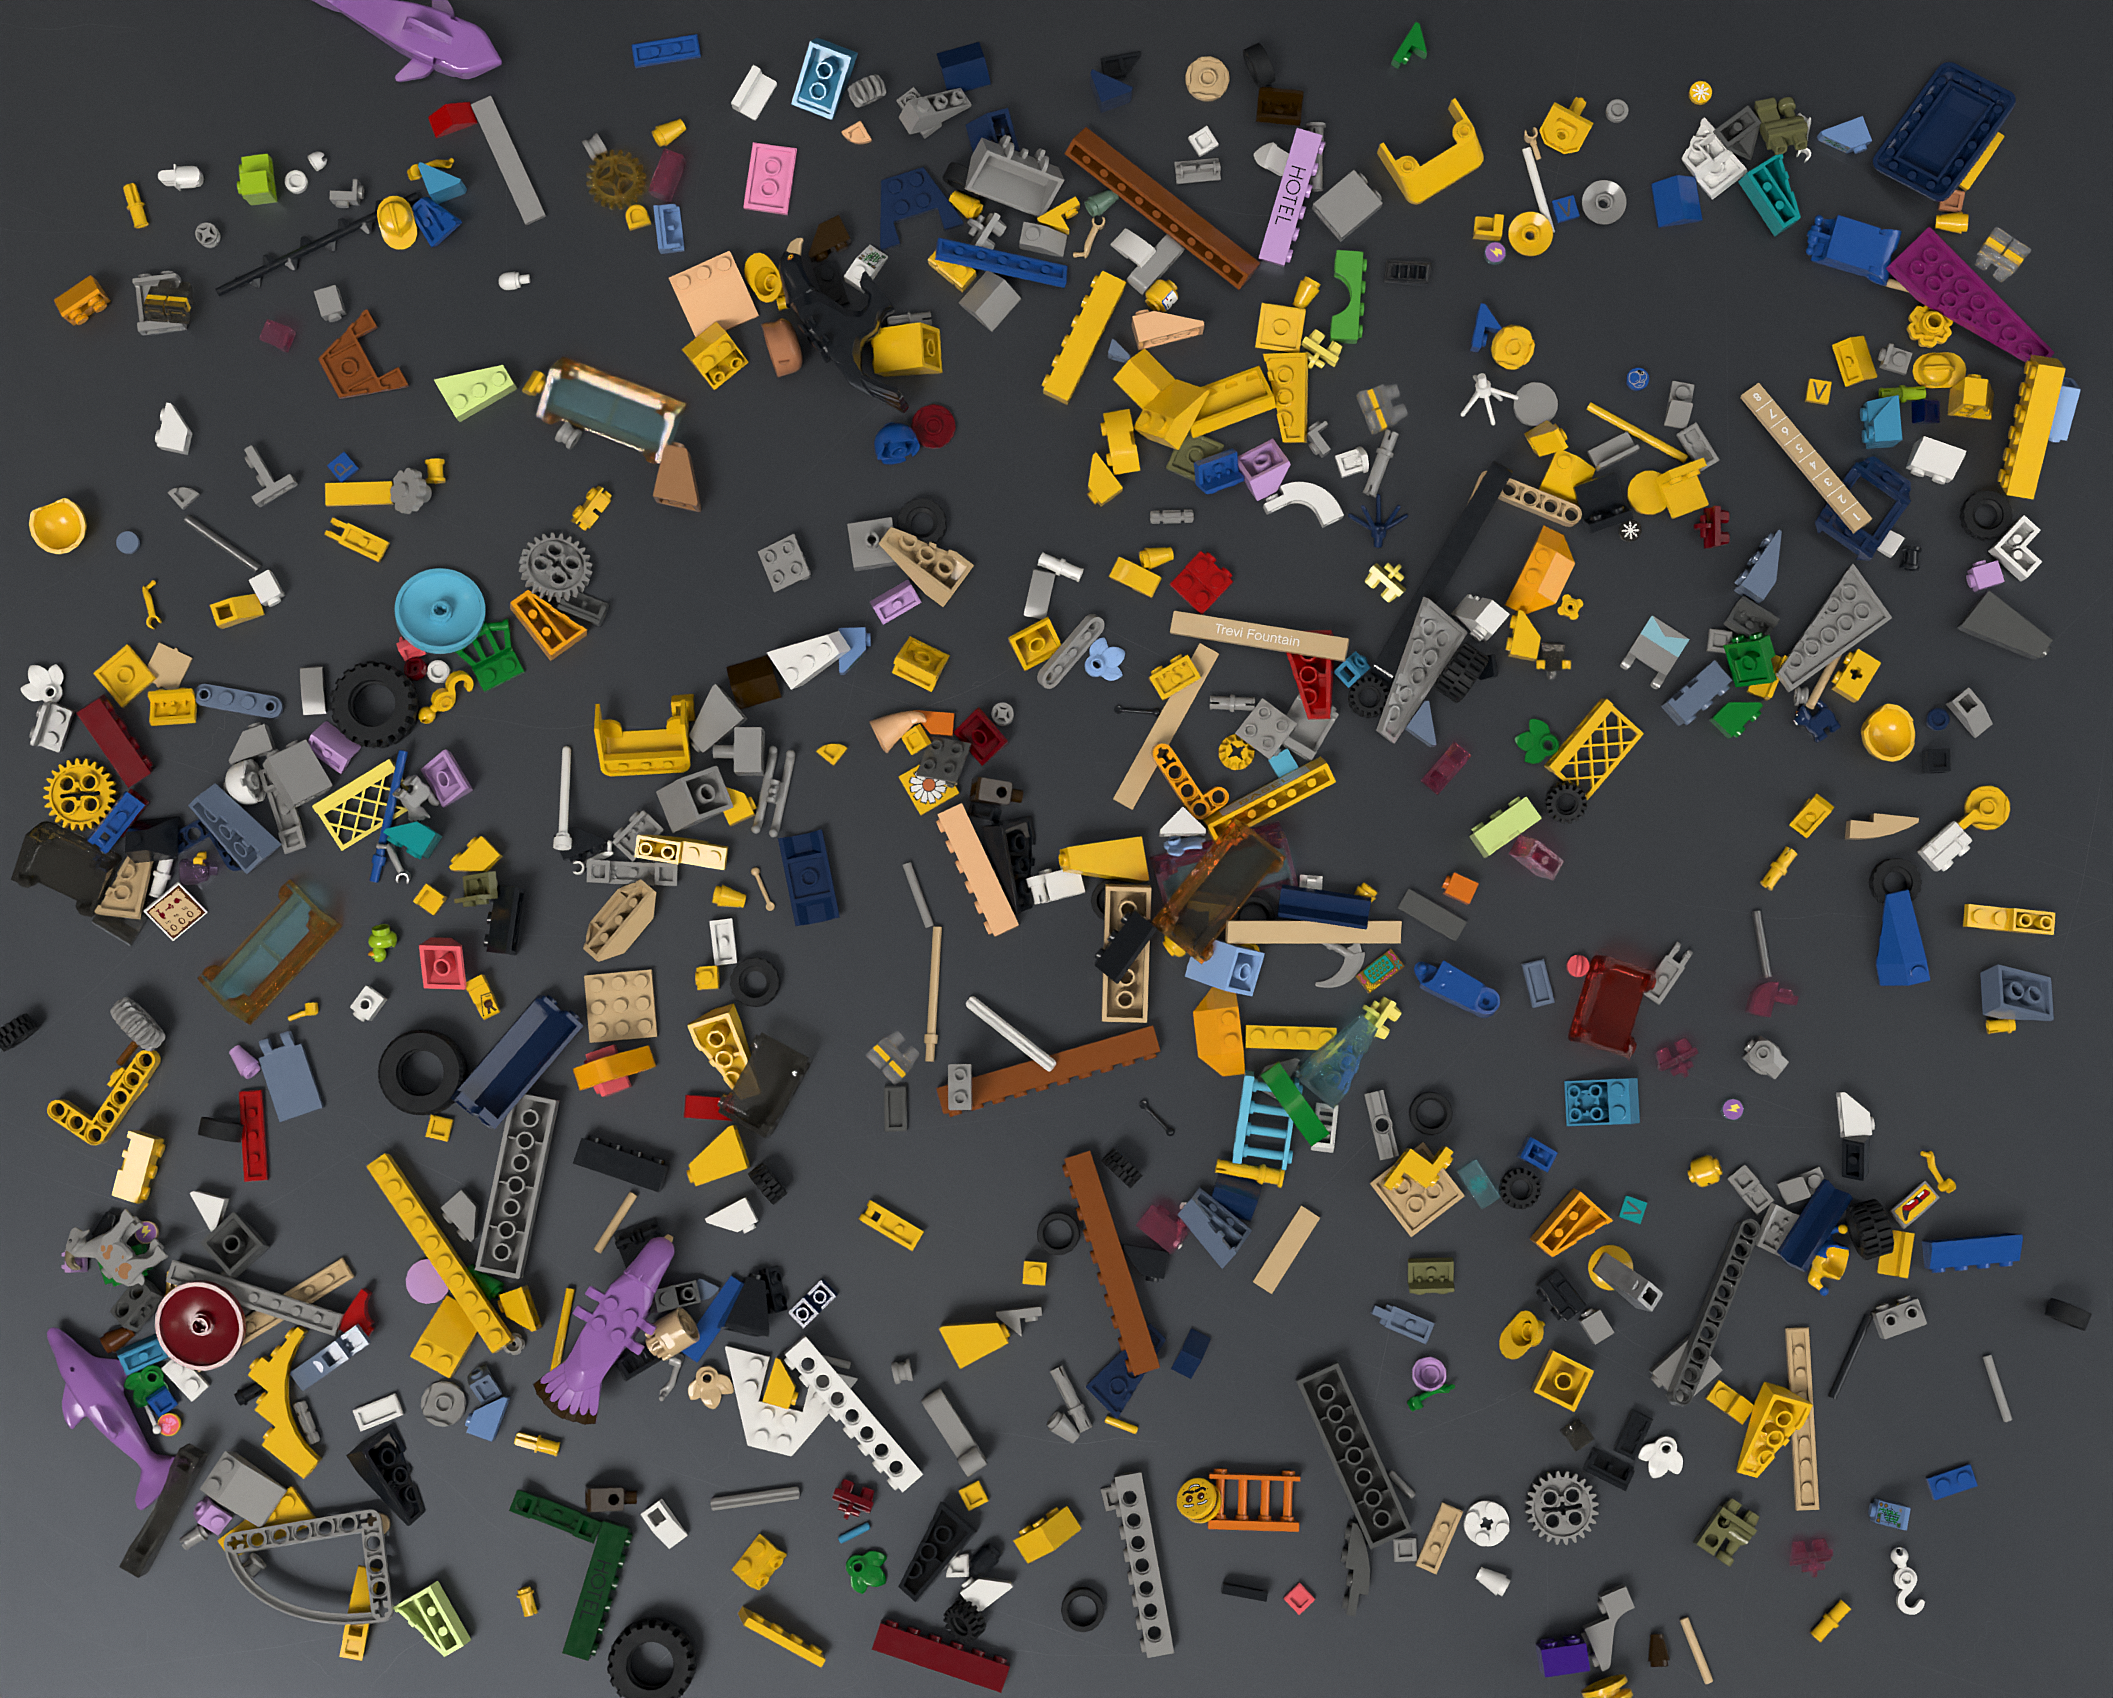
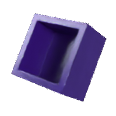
M1576 1634L1565 1635L1563 1640L1554 1641V1638H1544L1540 1640L1541 1643L1535 1644L1539 1671L1545 1678L1590 1671L1587 1645Z

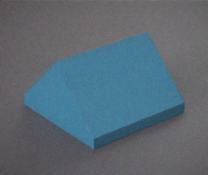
M419 162L418 167L430 197L435 203L440 204L466 194L467 188L461 179Z

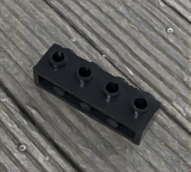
M588 1135V1138H581L573 1164L655 1192H661L669 1166L664 1165L665 1160L657 1157H652V1160L643 1158L644 1153L631 1149L630 1153L623 1151V1146L610 1142L609 1146L600 1143V1138Z

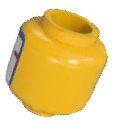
M1162 279L1156 280L1145 292L1146 304L1153 311L1166 312L1178 300L1177 286L1169 279L1167 281Z

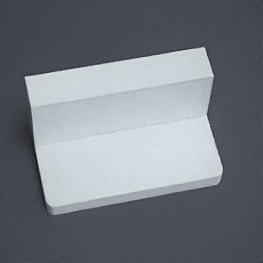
M753 65L731 102L732 108L756 121L776 88L777 82L762 74L761 69Z

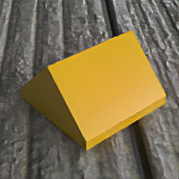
M1145 348L1130 358L1113 378L1118 386L1142 410L1175 381L1174 377Z
M1049 617L1008 637V641L1024 671L1051 658L1061 646V642Z

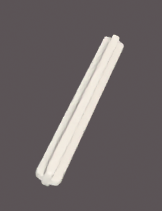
M971 996L967 1000V1008L1045 1070L1050 1072L1055 1067L1056 1061L976 997Z

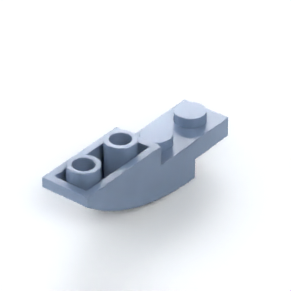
M356 1324L289 1374L300 1389L304 1391L372 1341L360 1325Z

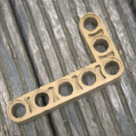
M1487 471L1481 473V475L1477 479L1469 501L1471 500L1472 496L1474 495L1476 489L1478 488L1479 484L1482 481V478L1485 476ZM1509 478L1506 485L1513 488L1514 494L1508 496L1502 490L1498 497L1501 501L1566 527L1576 525L1582 516L1581 509L1577 505ZM1525 494L1533 495L1535 500L1533 504H1527L1524 501L1523 497ZM1546 502L1553 503L1555 511L1547 512L1544 504ZM1566 511H1573L1576 519L1569 521L1565 517Z

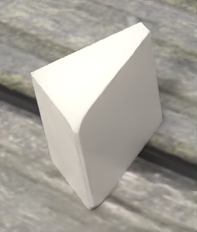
M1890 530L1877 550L1891 558L1905 538Z

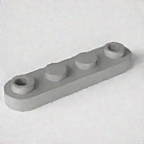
M1089 614L1081 621L1040 669L1037 675L1039 684L1047 689H1051L1063 679L1103 632L1104 621L1096 614Z

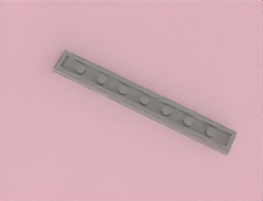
M172 1260L165 1281L175 1285L193 1280L211 1281L229 1290L243 1307L332 1336H337L344 1314L177 1260Z

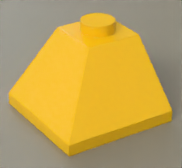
M1567 451L1555 452L1538 490L1578 506L1573 487L1591 480L1596 469L1580 457Z
M528 1285L499 1295L498 1306L501 1313L505 1312L506 1317L532 1332L542 1328Z

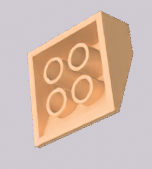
M730 251L669 277L695 337L699 336L715 322L727 331L759 316Z

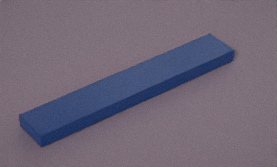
M938 238L936 243L935 260L1065 288L1067 282L1068 266L943 238Z

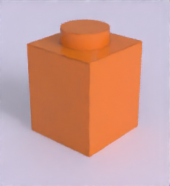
M1454 872L1451 874V877L1446 876L1442 884V888L1445 889L1443 894L1468 905L1479 883Z

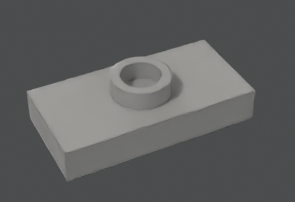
M1697 423L1692 424L1676 435L1692 462L1704 458L1707 466L1700 469V472L1719 461L1718 456Z

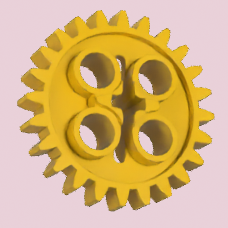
M76 758L75 765L72 761L67 760V767L61 764L58 765L60 772L52 770L51 772L55 777L54 779L47 778L46 780L51 785L43 788L49 791L48 795L43 796L44 799L50 801L45 805V808L53 809L49 816L57 815L55 822L60 823L63 821L62 827L64 828L71 824V830L73 831L77 830L78 825L81 831L86 830V825L93 830L94 822L99 825L102 821L101 818H104L107 815L106 812L111 810V803L117 802V800L112 798V795L117 794L118 791L111 789V787L116 785V782L108 781L112 774H104L106 767L102 766L98 769V762L94 761L90 766L89 759H85L82 764L81 759ZM90 777H94L95 785L89 789L86 784L87 780ZM68 779L73 781V786L70 790H66L64 787V783ZM81 791L85 793L100 792V795L61 798L62 794H79ZM92 799H95L97 802V807L93 811H90L88 808V803ZM69 801H73L75 805L74 810L68 813L66 811V804Z

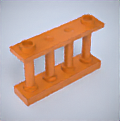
M1214 1468V1472H1209V1479H1216V1488L1221 1494L1222 1502L1217 1515L1207 1522L1208 1529L1299 1532V1521L1294 1520V1516H1292L1293 1481H1300V1475H1295V1471L1282 1470V1474L1228 1473L1225 1468ZM1225 1479L1238 1480V1513L1235 1515V1518H1226V1514H1224ZM1247 1480H1261V1502L1258 1519H1249V1515H1247ZM1270 1481H1284L1283 1516H1281L1280 1520L1271 1519V1516H1269Z

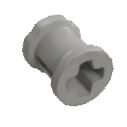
M251 1553L249 1555L250 1558L243 1564V1567L252 1579L261 1569L266 1568L265 1562L255 1553Z

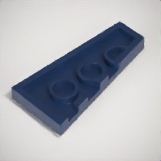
M1149 1323L1147 1327L1157 1355L1166 1339ZM1126 1350L1121 1351L1085 1386L1116 1419L1120 1416L1145 1374L1142 1373L1134 1376L1133 1372H1128L1125 1360L1129 1358Z

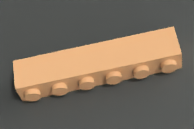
M958 804L937 814L939 820L936 823L941 833L946 832L949 840L945 841L950 853L955 852L958 860L955 861V864L960 874L965 872L968 879L964 882L969 894L974 892L977 901L974 902L979 914L984 913L987 919L983 924L988 934L993 933L994 937H997L1018 927L1019 924L963 804Z

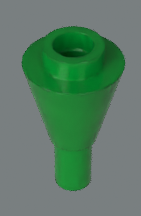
M474 1264L467 1268L488 1300L492 1298L497 1299L503 1293V1282L486 1273L475 1270Z

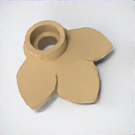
M710 1365L700 1367L696 1372V1379L688 1387L690 1400L701 1398L705 1406L711 1409H715L719 1405L721 1394H732L734 1392V1387L729 1377L718 1374L717 1370ZM708 1374L711 1376V1379L704 1380L703 1376Z

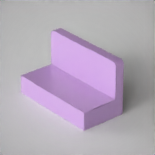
M328 721L320 725L308 740V744L315 756L340 774L346 770L351 758L361 749V745L347 739L344 734Z

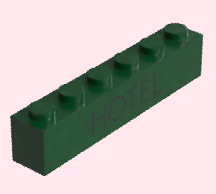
M608 1519L603 1520L562 1651L563 1654L589 1661L591 1655L596 1656L599 1647L596 1639L598 1634L602 1635L606 1621H603L604 1613H609L613 1599L609 1597L612 1590L616 1591L620 1577L616 1576L618 1568L622 1569L624 1566L626 1555H623L625 1546H630L633 1533H630L631 1526Z

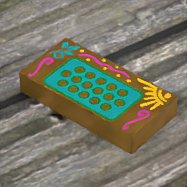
M1389 949L1355 977L1370 994L1405 966L1393 950Z

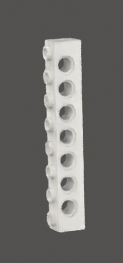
M805 1335L784 1352L787 1357L784 1359L786 1364L792 1370L797 1368L801 1373L799 1379L806 1387L811 1385L816 1392L813 1395L821 1404L826 1402L831 1408L828 1413L836 1422L840 1419L844 1423L845 1427L843 1430L851 1439L854 1436L860 1442L857 1447L865 1456L870 1454L875 1461L872 1464L880 1473L885 1471L890 1477L887 1479V1482L894 1490L899 1488L904 1492L923 1475L920 1469ZM810 1357L814 1360L812 1368H802L801 1362L804 1358ZM819 1375L828 1376V1383L825 1386H818L816 1384V1379ZM841 1392L843 1400L837 1404L831 1402L832 1394ZM850 1409H855L858 1412L857 1418L852 1421L847 1420L845 1417L846 1412ZM865 1426L872 1428V1434L868 1438H863L860 1435L861 1429ZM883 1443L887 1445V1451L883 1455L875 1453V1447L878 1444ZM893 1461H900L902 1464L901 1469L897 1472L890 1471L889 1467Z

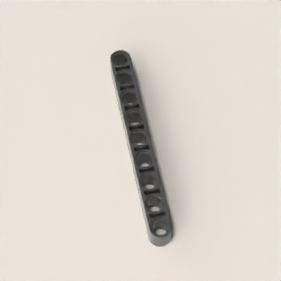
M1753 1219L1739 1221L1733 1228L1667 1391V1400L1673 1406L1687 1405L1694 1397L1760 1233V1226ZM1745 1224L1750 1228L1749 1236L1743 1231ZM1736 1245H1739L1742 1249L1741 1256H1738L1735 1252ZM1728 1265L1734 1270L1732 1277L1727 1274ZM1720 1286L1725 1289L1724 1297H1721L1718 1293ZM1711 1307L1717 1310L1716 1318L1710 1315ZM1703 1327L1709 1332L1707 1339L1701 1334ZM1695 1348L1700 1351V1358L1698 1360L1693 1356ZM1686 1369H1689L1692 1373L1690 1381L1685 1378L1684 1373ZM1678 1390H1681L1684 1395L1681 1402L1676 1398Z

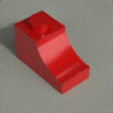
M366 1288L359 1291L345 1312L339 1330L345 1333L356 1324H359L366 1335L370 1337L374 1331L372 1325L375 1322L370 1318L368 1312L371 1291Z

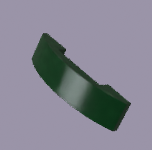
M517 1489L509 1509L510 1512L528 1519H535L593 1544L602 1524L601 1521L573 1508Z

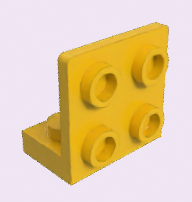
M1704 458L1671 469L1655 478L1671 518H1677L1709 505L1697 475L1701 474L1699 470L1707 466Z

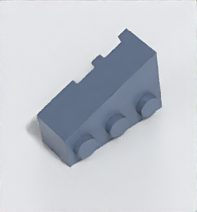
M1200 1187L1177 1214L1222 1269L1238 1252L1252 1231Z

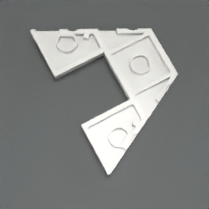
M726 1346L725 1350L747 1445L792 1456L829 1414L828 1411L831 1408L826 1402L821 1404L813 1394L816 1391L811 1385L808 1388L803 1411L791 1408L784 1409L759 1401L770 1356ZM838 1373L850 1388L858 1380V1378ZM819 1375L816 1379L818 1386H825L828 1383V1376ZM841 1392L833 1393L831 1402L837 1404L843 1398V1394Z

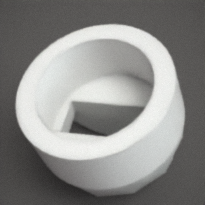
M318 151L308 155V159L316 171L321 170L327 163V158L321 159L324 153Z

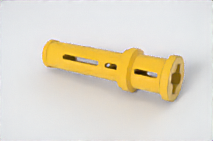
M1219 1158L1215 1167V1173L1254 1179L1259 1184H1275L1278 1188L1282 1187L1285 1170H1282V1168L1266 1167V1164L1259 1166L1243 1163L1237 1164Z

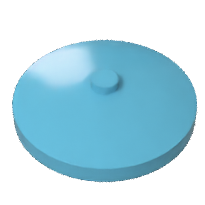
M443 568L425 570L411 577L401 587L395 601L396 624L402 636L411 645L422 651L434 654L456 652L472 643L481 632L485 621L484 598L478 586L460 572Z

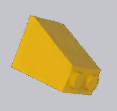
M921 322L884 327L880 329L879 335L871 340L874 353L872 366L875 374L887 377L942 373L940 329Z
M737 1125L727 1127L689 1164L690 1169L686 1171L690 1183H695V1186H699L751 1168Z
M998 1320L942 1324L939 1327L960 1369L1009 1343L1008 1337H1010V1332L1005 1323L1000 1324Z

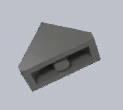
M1747 106L1715 129L1713 133L1727 150L1751 161L1761 121L1751 108Z

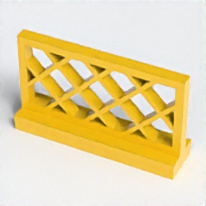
M1601 698L1559 747L1558 751L1544 765L1547 770L1553 772L1563 782L1568 781L1571 783L1570 780H1575L1578 786L1579 779H1590L1591 788L1585 794L1587 800L1644 734L1606 698ZM1610 712L1617 716V726L1606 727V717ZM1622 728H1630L1636 733L1631 741L1623 742ZM1618 729V742L1607 743V730ZM1602 730L1603 743L1592 744L1591 735L1594 731ZM1608 745H1619V755L1616 758L1608 759ZM1603 746L1604 759L1593 760L1592 747ZM1582 747H1588L1589 760L1577 761V751ZM1593 762H1604L1605 771L1602 775L1594 776ZM1589 763L1590 776L1578 777V764ZM1574 764V777L1566 778L1560 771L1565 765Z

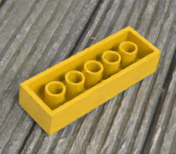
M2031 354L2030 361L2027 360L2025 363L2024 374H2026L2025 382H2021L2019 387V396L2021 398L2019 404H2016L2013 416L2016 419L2014 426H2010L2008 439H2010L2009 448L2006 447L2004 450L2003 460L2005 464L1998 474V482H2000L2006 495L2034 499L2066 370L2056 358Z

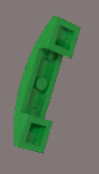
M1279 1062L1260 1074L1311 1147L1330 1134Z

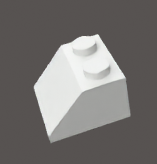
M1923 436L1914 443L1906 469L1911 470V474L1919 477H1924V475L1932 477V481L1939 484L1949 483L1953 480L1966 454V450Z

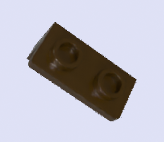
M1259 87L1256 122L1300 126L1303 91Z

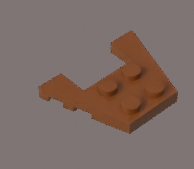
M368 309L364 310L361 316L347 328L348 330L339 339L337 338L318 358L340 399L409 386L399 367L378 378L361 347L358 338L378 328Z

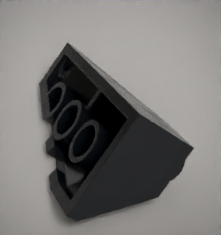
M1032 816L1007 819L982 826L987 852L1014 914L1031 909L1033 894L1031 887L1028 888L1026 879L1031 877V866H1034L1035 858H1032V845H1035L1036 836Z
M388 1426L361 1442L346 1456L360 1477L407 1526H410L425 1512L417 1487L413 1485L409 1472H412L410 1464H406L403 1454L405 1452L404 1445L393 1427Z

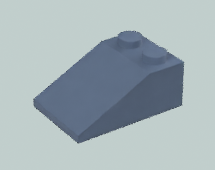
M1996 965L1980 972L1983 1015L1998 1019L2054 1020L2051 977L2002 965Z

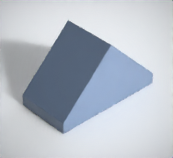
M1424 701L1405 727V730L1427 746L1435 747L1437 744L1429 701Z

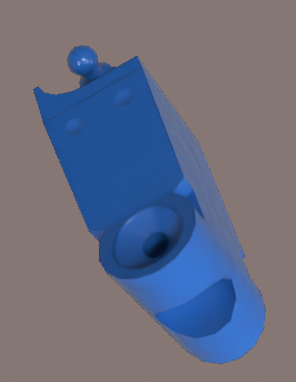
M1817 215L1814 225L1811 226L1806 235L1808 237L1806 254L1812 255L1810 261L1865 276L1878 285L1887 286L1890 273L1886 268L1891 264V255L1897 250L1902 232L1893 229L1881 230V228L1837 215L1834 219H1823V216Z
M1423 961L1418 962L1414 967V972L1420 982L1419 988L1452 1005L1473 1013L1477 1017L1488 1018L1492 1016L1500 1005V997L1494 989L1485 986L1480 981L1445 961L1442 962L1439 969Z

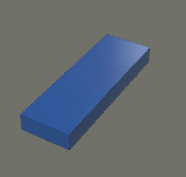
M697 34L631 45L635 68L701 58Z

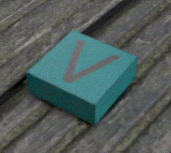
M1625 1195L1618 1217L1641 1224L1647 1203Z

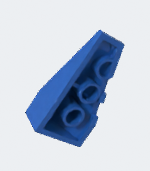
M1905 889L1885 894L1882 931L1878 942L1880 945L1875 963L1879 985L1909 986L1930 981L1927 959L1909 890Z

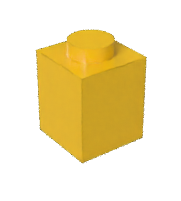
M1024 1260L1022 1284L1045 1286L1047 1262Z

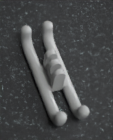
M775 746L769 747L756 815L751 828L753 833H759L762 828L767 803L776 804L769 831L771 837H776L780 830L795 761V752L788 750L786 752L781 782L774 780L773 774L778 753Z

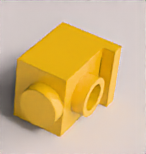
M719 966L696 968L695 982L697 990L720 989Z

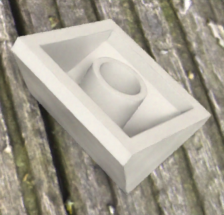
M1182 807L1160 829L1159 837L1205 836L1206 829Z

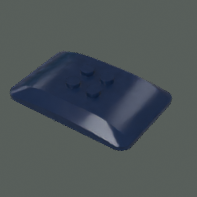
M1945 62L1941 64L1874 156V168L1878 172L1934 201L1943 202L1947 200L1979 160L2012 112L2016 104L2015 95L2011 91L1955 63Z

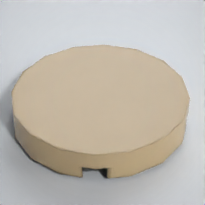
M1211 56L1200 57L1191 63L1185 75L1186 87L1189 93L1196 99L1204 102L1214 101L1226 92L1229 84V72L1219 59Z

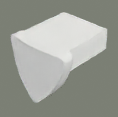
M1274 142L1260 147L1254 153V158L1258 165L1278 176H1283L1289 153L1277 147V144Z
M1361 446L1335 456L1342 478L1362 471L1366 473L1369 470L1368 455Z

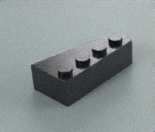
M940 1502L898 1587L914 1602H918L978 1531L945 1502Z

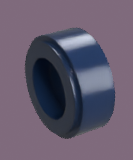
M1935 708L1926 715V724L1933 731L1945 729L1950 721L1949 714L1942 708Z

